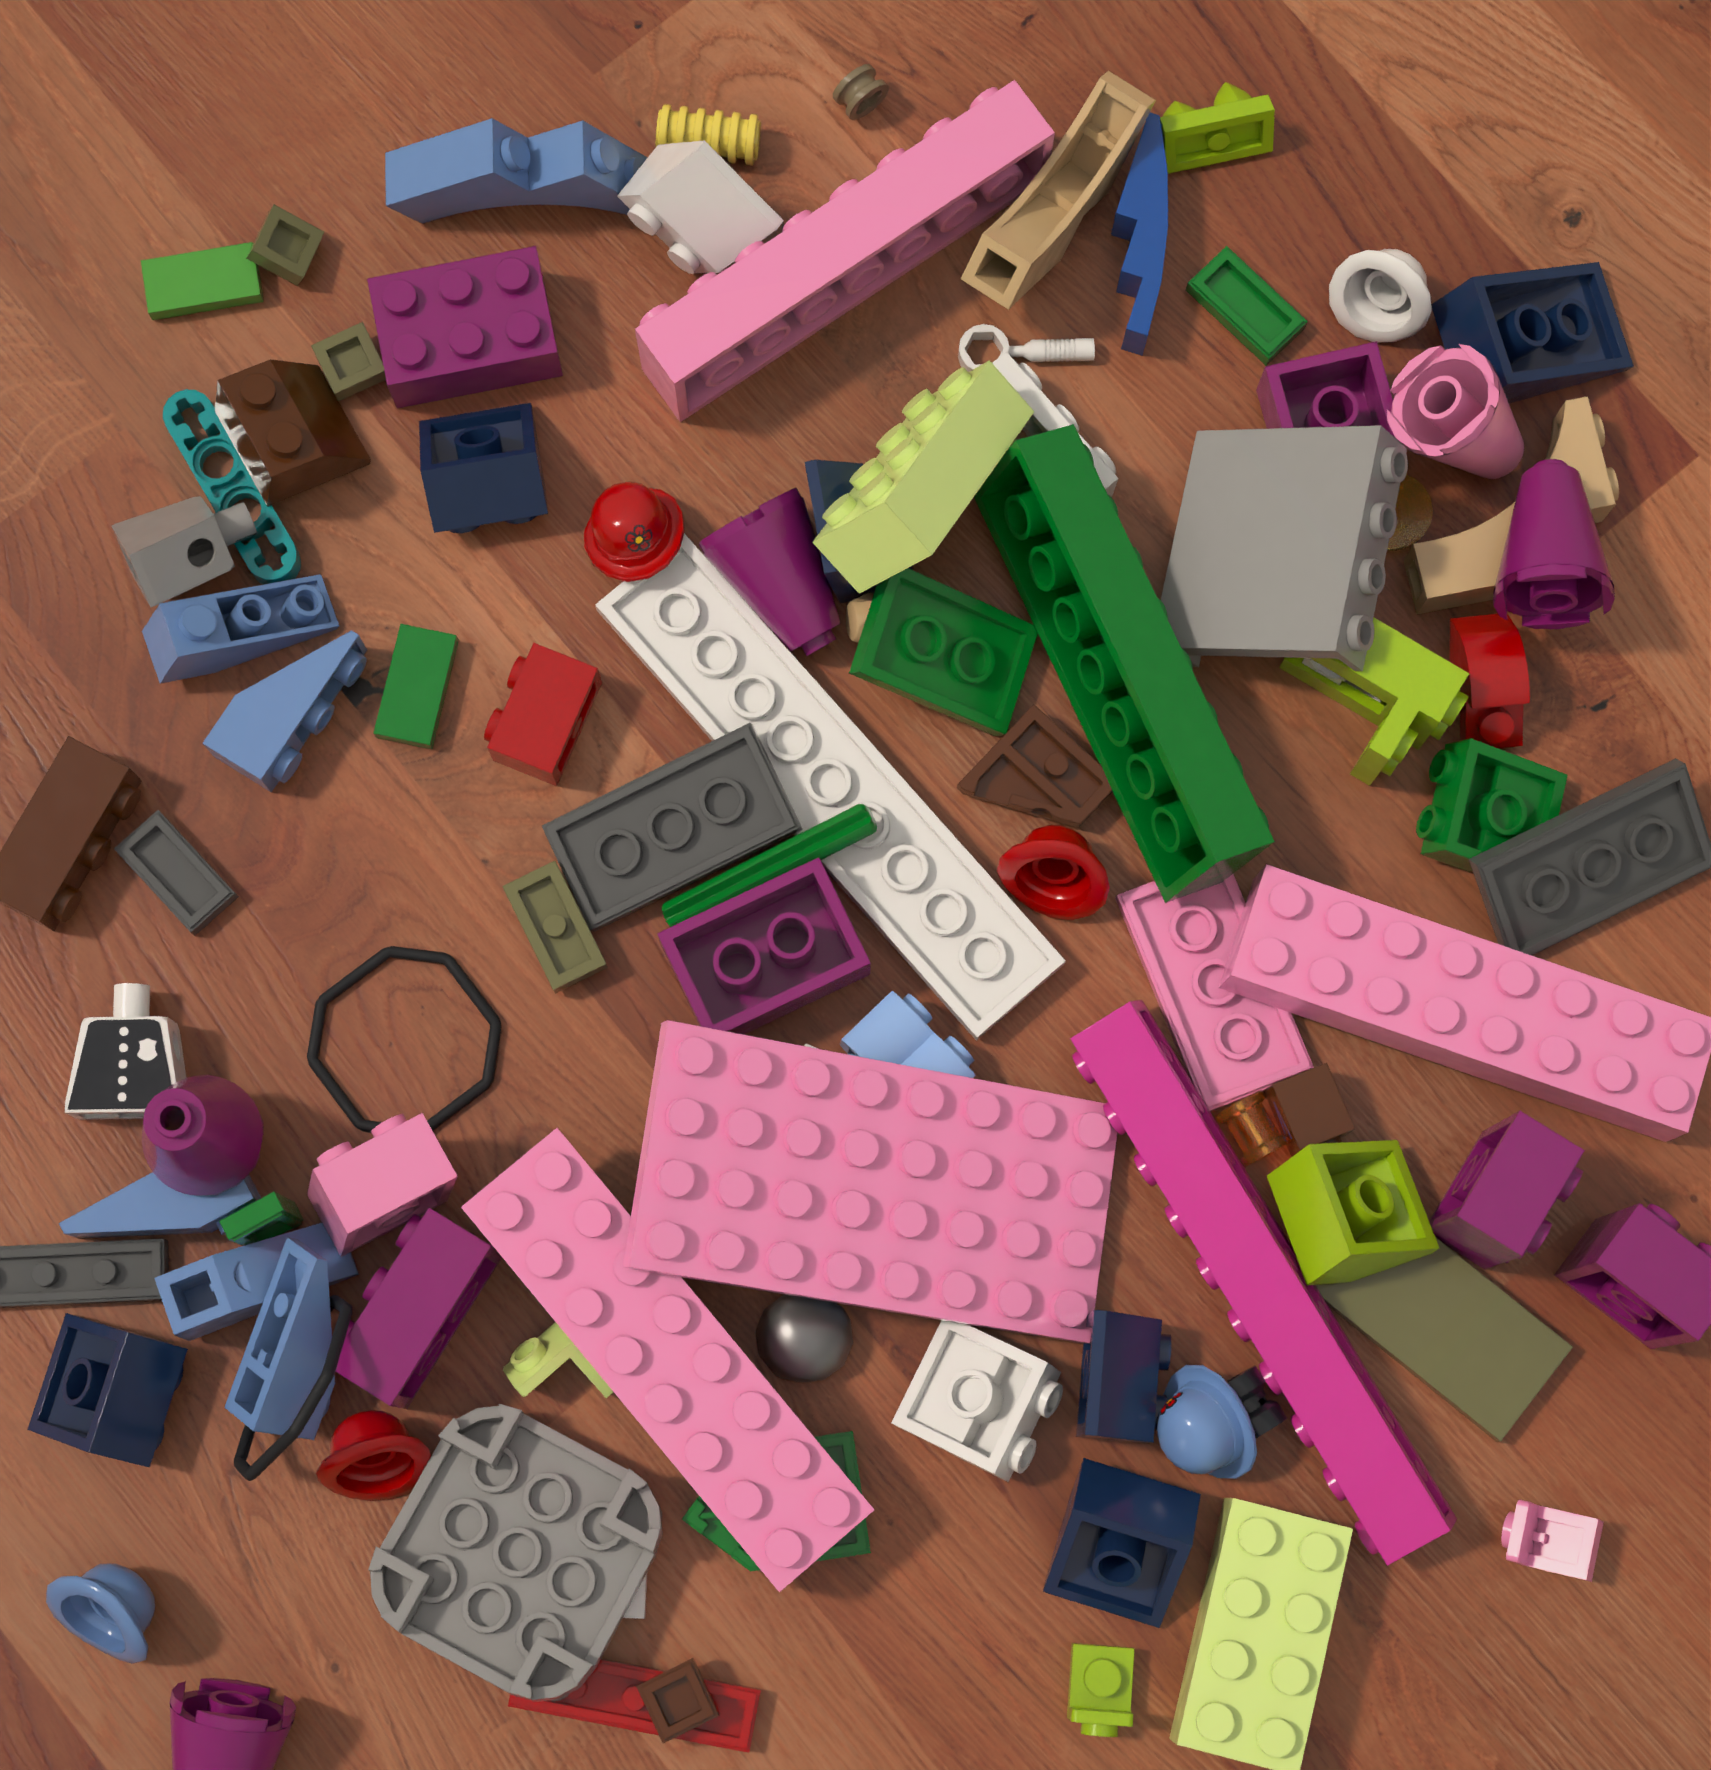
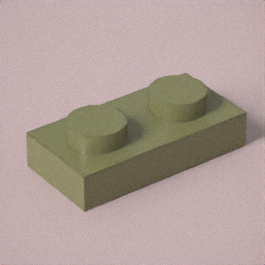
M556 861L502 886L555 994L608 968Z

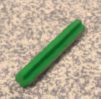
M857 804L665 902L662 905L664 918L669 927H672L818 857L820 860H823L874 834L877 831L875 818L866 805Z

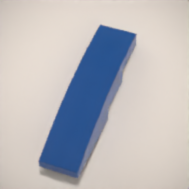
M1149 113L1115 214L1111 233L1112 236L1130 241L1116 292L1136 298L1121 349L1143 356L1162 282L1168 232V170L1160 115Z

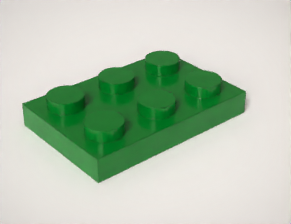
M907 568L877 584L849 674L988 734L1002 736L1008 731L1038 633L1035 626L1027 621Z

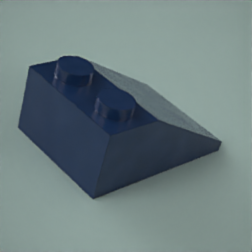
M1599 262L1475 276L1431 304L1444 348H1461L1458 344L1467 345L1485 356L1494 366L1509 404L1621 373L1634 367Z

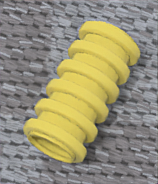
M664 104L658 113L655 146L705 140L721 157H728V163L735 164L737 158L745 159L746 165L753 166L754 160H757L761 121L758 120L757 114H750L749 119H743L740 112H733L732 117H725L722 110H716L714 115H707L705 108H698L697 113H690L688 106H681L679 111H672L670 104Z

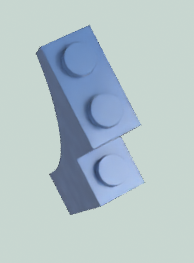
M491 118L386 152V206L422 224L458 213L515 205L580 206L627 215L630 209L617 195L648 157L583 120L527 138Z

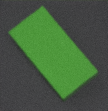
M253 242L141 260L148 314L151 319L158 320L264 302L259 266L246 259Z

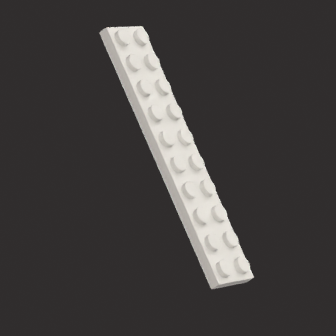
M685 533L680 550L668 567L649 579L630 582L623 581L595 604L597 612L711 741L748 723L753 724L803 828L794 833L795 836L857 804H864L870 809L876 821L877 831L826 857L821 862L829 875L976 1041L1065 964L1066 960L707 560Z

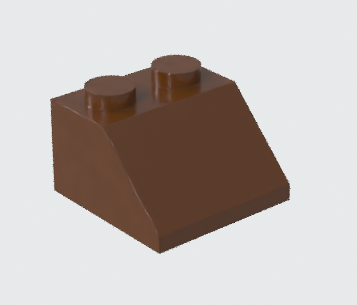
M270 359L217 380L215 413L267 507L370 465L371 459L318 365Z

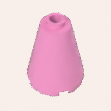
M1458 344L1461 348L1444 349L1441 345L1428 348L1407 363L1395 378L1390 390L1394 394L1391 412L1387 409V422L1395 438L1408 450L1483 478L1497 479L1509 474L1522 459L1524 442L1494 366L1485 356L1471 346Z

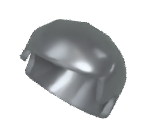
M786 1294L763 1310L755 1331L758 1355L776 1376L795 1382L825 1380L844 1366L853 1344L851 1320L842 1306L837 1305L835 1302Z

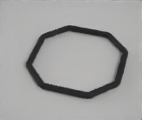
M390 946L381 949L319 996L314 1008L307 1060L310 1068L352 1124L363 1132L371 1133L372 1129L382 1122L364 1120L319 1060L327 1004L390 957L444 964L490 1024L482 1079L427 1120L433 1131L490 1088L495 1076L502 1025L498 1015L452 956L444 952Z
M338 1295L330 1296V1312L336 1309L340 1313L321 1375L290 1428L251 1466L246 1460L255 1431H252L246 1425L244 1426L234 1457V1467L248 1481L256 1479L298 1438L334 1377L352 1316V1305Z

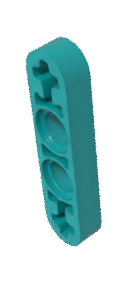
M185 389L176 392L168 398L163 407V420L215 512L217 513L232 507L239 500L245 498L254 499L261 505V514L254 522L257 535L234 543L248 569L256 580L263 585L296 579L301 570L299 551L272 505L267 507L216 415L213 404L205 394L197 390ZM191 407L196 414L200 413L198 420L208 438L198 442L190 427L186 423H182L184 421L182 412L187 408ZM215 452H226L234 459L231 471L221 478H210L203 472V464L206 458ZM265 534L278 554L288 551L281 556V562L284 566L279 570L273 571L269 565H263L266 562V558L255 539L261 538Z

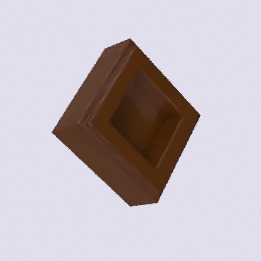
M694 1658L636 1686L662 1743L720 1715Z

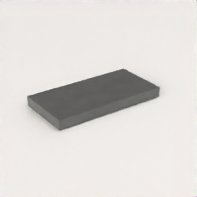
M751 723L542 825L590 931L593 932L803 829L762 742Z
M1675 758L1470 858L1469 862L1498 944L1533 956L1710 869L1711 843L1686 764Z

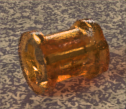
M1262 1090L1232 1104L1215 1116L1219 1124H1226L1244 1154L1240 1160L1244 1168L1264 1159L1291 1142L1287 1134H1279L1262 1102L1266 1097Z

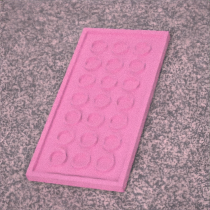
M667 1020L661 1023L623 1268L1076 1343H1090L1092 1328L1086 1327L1087 1315L1095 1310L1117 1131L1113 1128L1104 1112L1103 1105L1105 1103Z

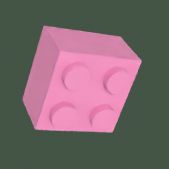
M423 1113L409 1120H406L404 1114L391 1117L372 1129L371 1133L374 1138L355 1148H352L350 1142L341 1143L327 1150L316 1159L320 1166L312 1170L307 1196L341 1257L407 1223L414 1214L420 1216L426 1213L428 1208L433 1209L447 1202L458 1176Z

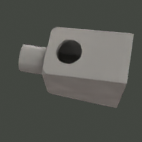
M201 496L192 497L111 525L131 574L150 608L235 567L227 546L257 535L255 525L244 502L213 514Z

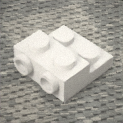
M941 1320L891 1423L1009 1482L1013 1472L1023 1473L1034 1457L1036 1440L1030 1438L1040 1416L1049 1418L1060 1403L1063 1386L1057 1383L1061 1372L1048 1362L974 1327Z

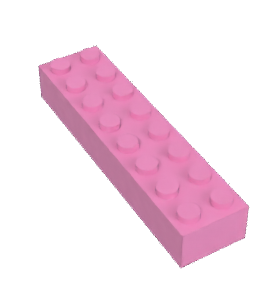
M1015 80L1000 90L997 87L985 90L974 99L968 111L953 121L949 117L938 121L927 130L921 142L907 151L903 148L892 151L879 162L875 172L860 182L857 179H851L843 183L832 193L828 203L812 213L810 210H804L796 214L784 225L782 233L764 244L763 241H757L750 244L738 254L735 264L718 275L715 272L703 275L689 287L686 296L671 306L664 303L647 312L641 319L640 326L635 328L643 372L679 422H682L1016 201L1051 156L1055 132Z
M1267 864L1253 879L1219 985L1220 989L1664 1142L1689 1132L1711 1054V1017Z
M558 1128L553 1130L461 1207L779 1592L874 1511V1508L682 1277L623 1268L631 1216Z

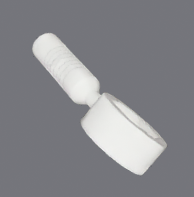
M981 324L973 326L964 333L960 339L958 352L961 368L964 367L970 372L982 365H975L967 353L972 340H993L1001 352L1000 356L1008 352L1011 357H1024L1031 362L1094 361L1095 344L1094 338L1070 340L1032 339L1021 346H1009L1008 338L1000 329L993 325Z

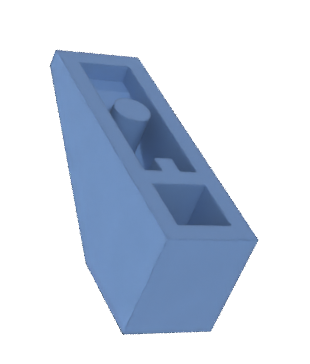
M152 1172L65 1219L59 1225L64 1234L78 1239L212 1233L219 1229L221 1235H226L219 1221L261 1199V1196L250 1175L239 1185L218 1195L197 1196L184 1194L168 1187Z
M290 1237L286 1239L224 1407L255 1432L283 1435L290 1428L322 1373L332 1340L327 1260L298 1239ZM335 1375L298 1438L315 1439L321 1420L329 1409L330 1396L335 1385Z

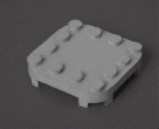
M503 1404L476 1408L457 1419L453 1418L439 1434L441 1440L381 1547L375 1548L368 1569L371 1577L372 1598L381 1614L380 1617L399 1633L511 1695L533 1702L560 1701L571 1692L579 1689L597 1668L656 1557L663 1535L662 1511L648 1483L630 1468L626 1469L525 1415L522 1410Z

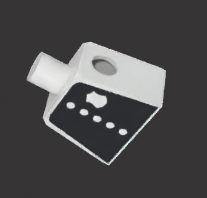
M138 983L114 985L113 1017H87L83 1019L65 1100L66 1114L78 1120L143 1119L145 1109L154 1096L175 1082L187 1078L178 1024L168 1017L149 1016V985Z

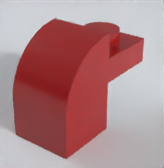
M1508 613V621L1500 617L1499 614L1450 618L1449 662L1469 673L1460 688L1461 692L1469 696L1460 711V741L1472 738L1498 749L1523 746L1524 704L1530 703L1529 674L1520 633Z

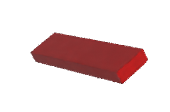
M601 1658L597 1668L579 1689L571 1692L566 1698L560 1701L533 1702L510 1694L508 1707L659 1735L636 1686L665 1671ZM703 1678L720 1715L675 1737V1739L749 1753L761 1689Z

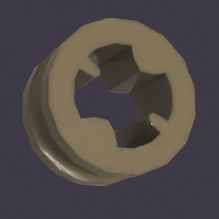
M864 64L850 72L841 80L833 92V99L839 105H847L846 115L851 120L860 119L873 111L883 101L889 91V86L884 80H875L876 70L870 64Z

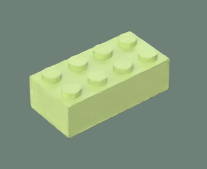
M990 360L970 372L964 367L956 370L939 386L938 391L933 394L928 389H925L913 397L902 410V413L906 416L903 423L895 425L877 442L876 447L880 451L878 456L863 464L850 478L849 482L854 486L851 492L838 498L823 514L822 518L827 524L812 543L859 594L933 555L1033 415V409Z
M1224 1498L1169 1737L1171 1741L1180 1746L1272 1770L1301 1769L1352 1537V1528L1236 1498Z

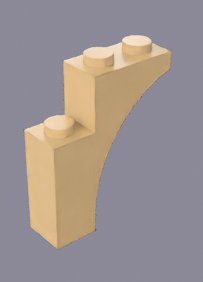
M1110 71L1102 75L1072 125L1034 179L1007 211L983 232L961 280L1009 310L1061 261L1083 216L1109 193L1156 100Z
M1587 396L1566 400L1554 417L1551 440L1545 460H1562L1579 471L1594 521L1598 523L1602 522L1616 505L1615 501L1619 497V485L1614 469L1612 467L1606 468L1601 449L1605 444L1603 422L1599 414H1592ZM1515 502L1497 516L1474 528L1448 537L1413 544L1404 559V565L1416 614L1493 600V591Z

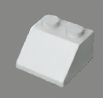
M705 140L657 145L617 195L630 209L627 213L629 219L643 232L652 236L656 234L670 248L667 251V255L672 262L689 274L721 272L735 261L743 249L754 242L765 239L777 230L784 221Z

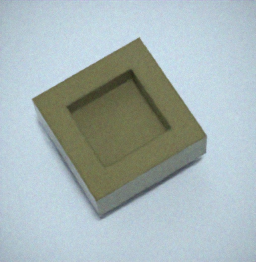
M273 204L246 259L298 286L307 272L324 235V231Z
M363 322L311 345L338 402L386 380L383 362Z

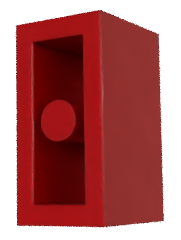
M533 642L527 658L519 656L511 669L507 688L512 689V692L504 710L496 708L486 726L484 740L489 742L487 749L493 761L557 786L602 685L598 668Z

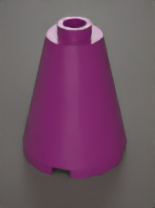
M1542 460L1525 471L1521 477L1493 591V605L1499 616L1507 621V611L1522 616V626L1528 628L1563 629L1581 626L1590 622V612L1602 606L1604 614L1611 610L1615 600L1614 584L1579 471L1562 460Z
M794 488L759 506V509L748 515L740 516L701 540L699 546L707 560L790 651L802 647L804 653L808 656L836 640L831 629L841 624L830 584L824 574L820 551L812 543L816 537L804 497L802 498L798 489Z
M209 1075L188 1077L167 1087L148 1103L144 1112L142 1127L144 1156L152 1172L168 1187L189 1195H218L239 1185L256 1167L264 1135V1122L254 1100L235 1083L221 1077Z
M204 1678L200 1681L199 1690L184 1692L186 1681L178 1683L172 1689L170 1697L172 1770H273L294 1722L296 1706L292 1699L284 1695L283 1706L268 1700L271 1688L232 1679Z

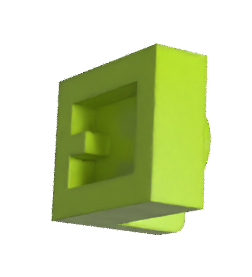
M1082 1643L1071 1644L1067 1718L1071 1722L1081 1723V1734L1118 1737V1726L1133 1727L1134 1714L1131 1712L1134 1648Z

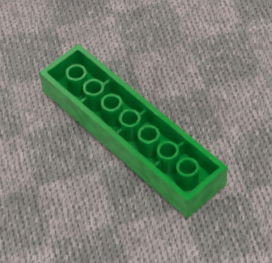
M1074 424L1015 440L974 496L978 508L1096 758L1104 770L1113 794L1164 902L1167 903L1220 884L1275 842L1269 831L1267 817L1254 800L1243 777L1242 765L1228 746L1218 725L1216 711L1206 700L1193 673L1191 659L1186 651L1181 648L1168 621L1166 607L1156 596L1143 569L1140 553L1132 546L1118 517L1117 506L1112 497L1107 494L1094 467L1092 454L1089 448L1083 444Z

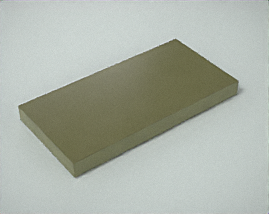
M1437 1238L1440 1249L1432 1254L1353 1282L1316 1285L1328 1307L1496 1442L1502 1441L1573 1348V1346Z

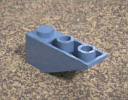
M319 574L159 603L143 628L142 633L159 683L161 684L219 672L337 630L339 623L323 578Z
M351 630L236 694L202 744L215 758L270 792L273 791L279 781L282 783L287 782L293 776L302 760V753L299 751L310 734L318 735L330 721L335 706L331 703L344 685L347 687L352 686L363 672L367 662V658L364 657L367 648L360 636Z
M319 1223L211 1255L154 1279L173 1334L191 1341L259 1314L287 1237L298 1239L327 1260L329 1286L359 1275L352 1253L350 1252L341 1257L323 1223Z

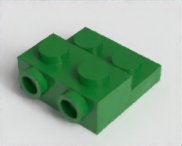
M1472 738L1445 744V748L1434 756L1429 768V779L1431 782L1436 783L1432 805H1428L1422 810L1416 825L1417 836L1424 839L1420 854L1471 872L1470 858L1558 816L1568 775Z

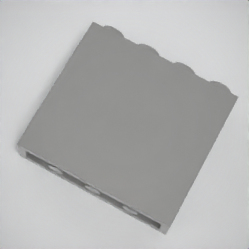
M1380 425L1203 430L1196 432L1161 601L1167 610L1168 621L1181 648L1189 655L1193 667H1199L1201 656L1335 658L1341 660L1354 671H1363L1366 652L1370 649L1374 640L1373 617L1377 597L1385 585L1386 573L1384 562L1389 538L1393 536L1397 524L1395 507L1400 482L1405 479L1408 469L1407 448Z

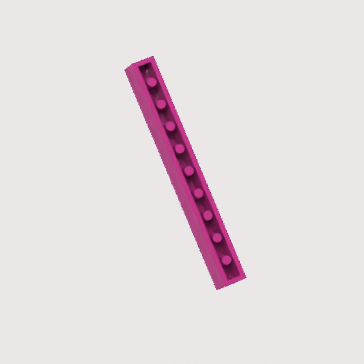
M1143 1000L1126 1003L1070 1038L1077 1049L1072 1054L1077 1069L1089 1084L1094 1082L1098 1084L1108 1101L1103 1105V1109L1109 1122L1120 1135L1127 1132L1139 1152L1134 1156L1139 1172L1150 1186L1153 1187L1158 1184L1170 1205L1165 1207V1213L1172 1227L1182 1238L1189 1235L1201 1255L1196 1259V1264L1202 1277L1213 1290L1218 1288L1222 1290L1232 1309L1227 1311V1315L1234 1330L1245 1343L1252 1340L1264 1361L1259 1363V1369L1267 1385L1276 1395L1284 1393L1296 1413L1291 1416V1422L1297 1435L1306 1447L1311 1448L1315 1445L1327 1467L1322 1471L1330 1490L1339 1501L1342 1502L1347 1499L1358 1516L1359 1521L1355 1522V1528L1366 1549L1372 1555L1380 1553L1388 1566L1451 1531L1457 1517L1316 1285H1306L1293 1247Z

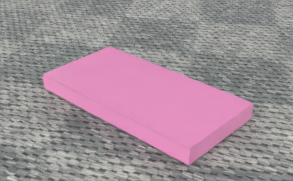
M1234 874L1220 884L1167 903L1164 902L1155 881L1116 896L1115 899L1185 1071L1210 1112L1261 1093L1276 1082L1314 1068L1292 1013L1219 988L1246 904Z

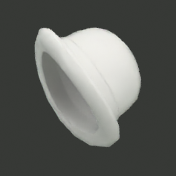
M1398 249L1365 250L1350 255L1336 268L1329 284V305L1338 323L1354 336L1372 342H1397L1411 337L1427 324L1432 312L1431 296L1427 288V276L1422 265L1410 254Z

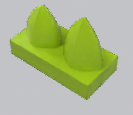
M1225 82L1218 91L1214 105L1211 107L1196 110L1187 104L1174 101L1167 108L1163 116L1160 117L1168 174L1272 152L1275 109L1269 95L1252 97L1241 88Z

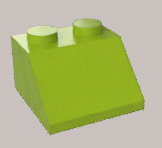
M1398 1140L1309 1144L1267 1175L1307 1286L1353 1282L1432 1254L1440 1249Z

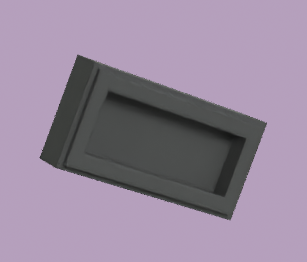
M159 810L114 848L194 936L239 897Z

